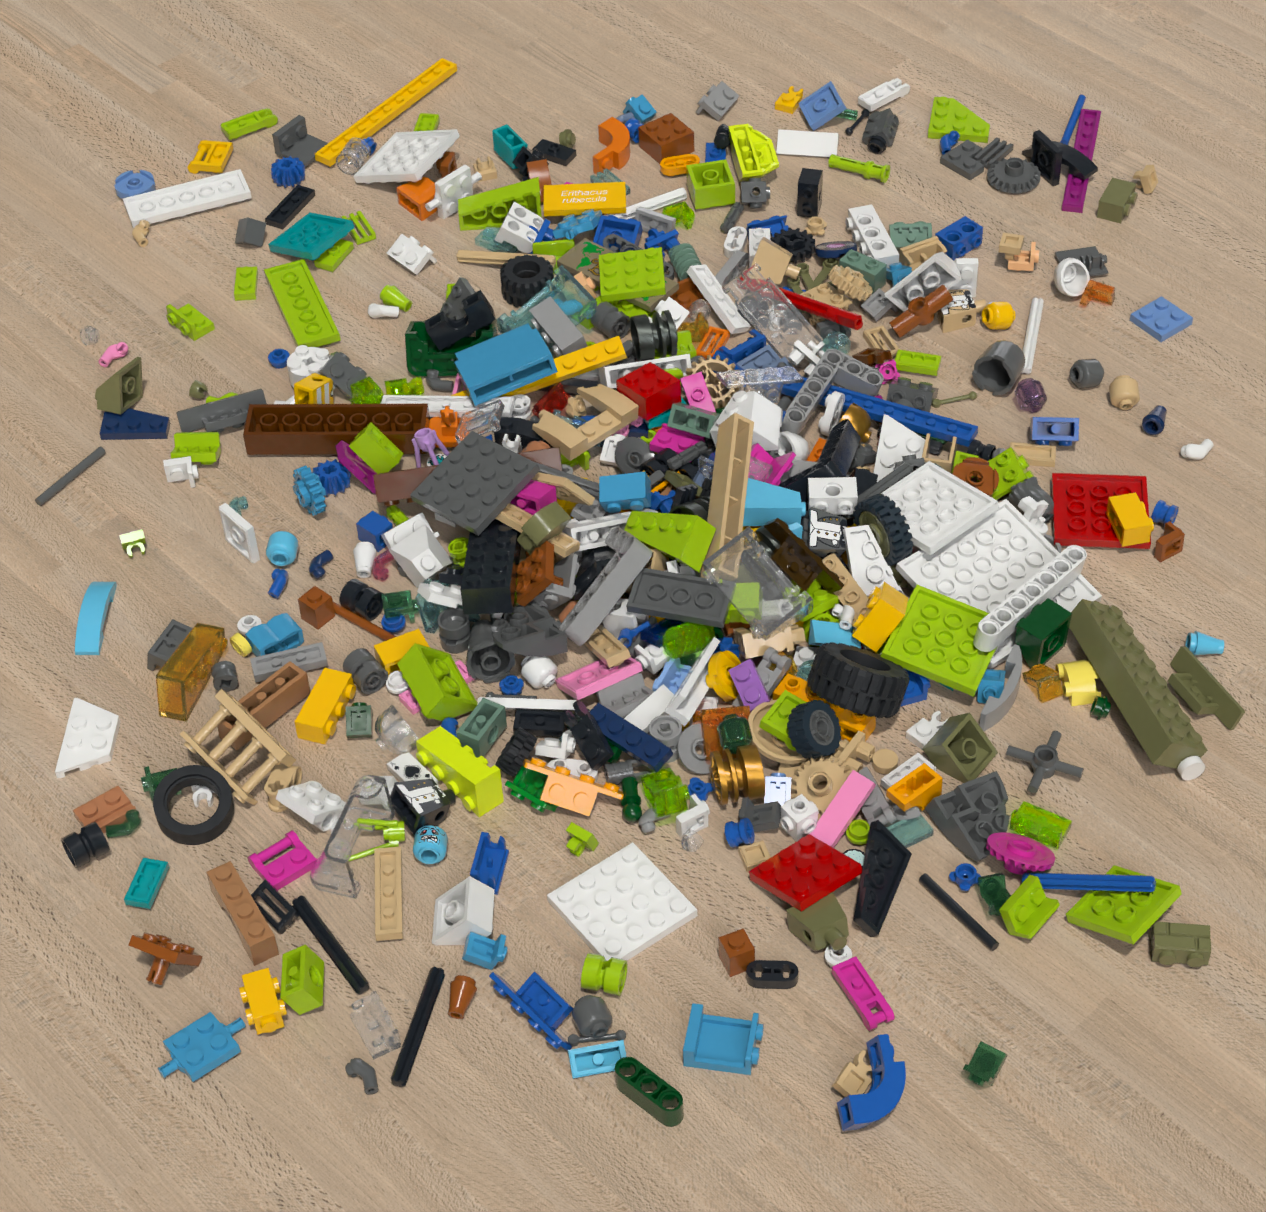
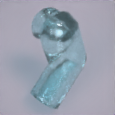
M238 496L234 497L230 501L229 506L242 516L241 509L248 508L247 498L245 496L240 498Z

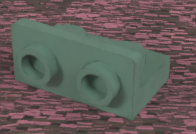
M923 221L913 224L896 222L889 224L888 235L897 251H900V248L932 238V224Z

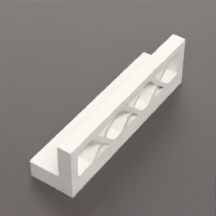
M715 637L699 654L665 709L667 714L676 717L683 726L690 721L709 689L706 683V675L709 674L708 663L720 643Z

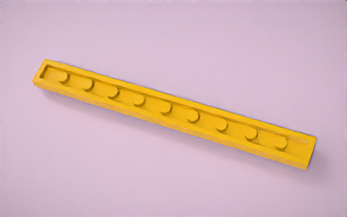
M441 58L315 153V160L331 167L359 146L364 138L367 139L454 74L457 71V64Z

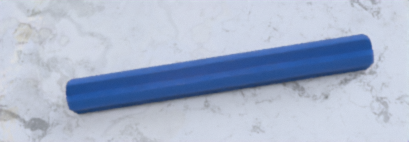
M1025 872L1022 875V883L1029 875L1038 876L1043 889L1154 892L1156 887L1155 877L1144 875Z

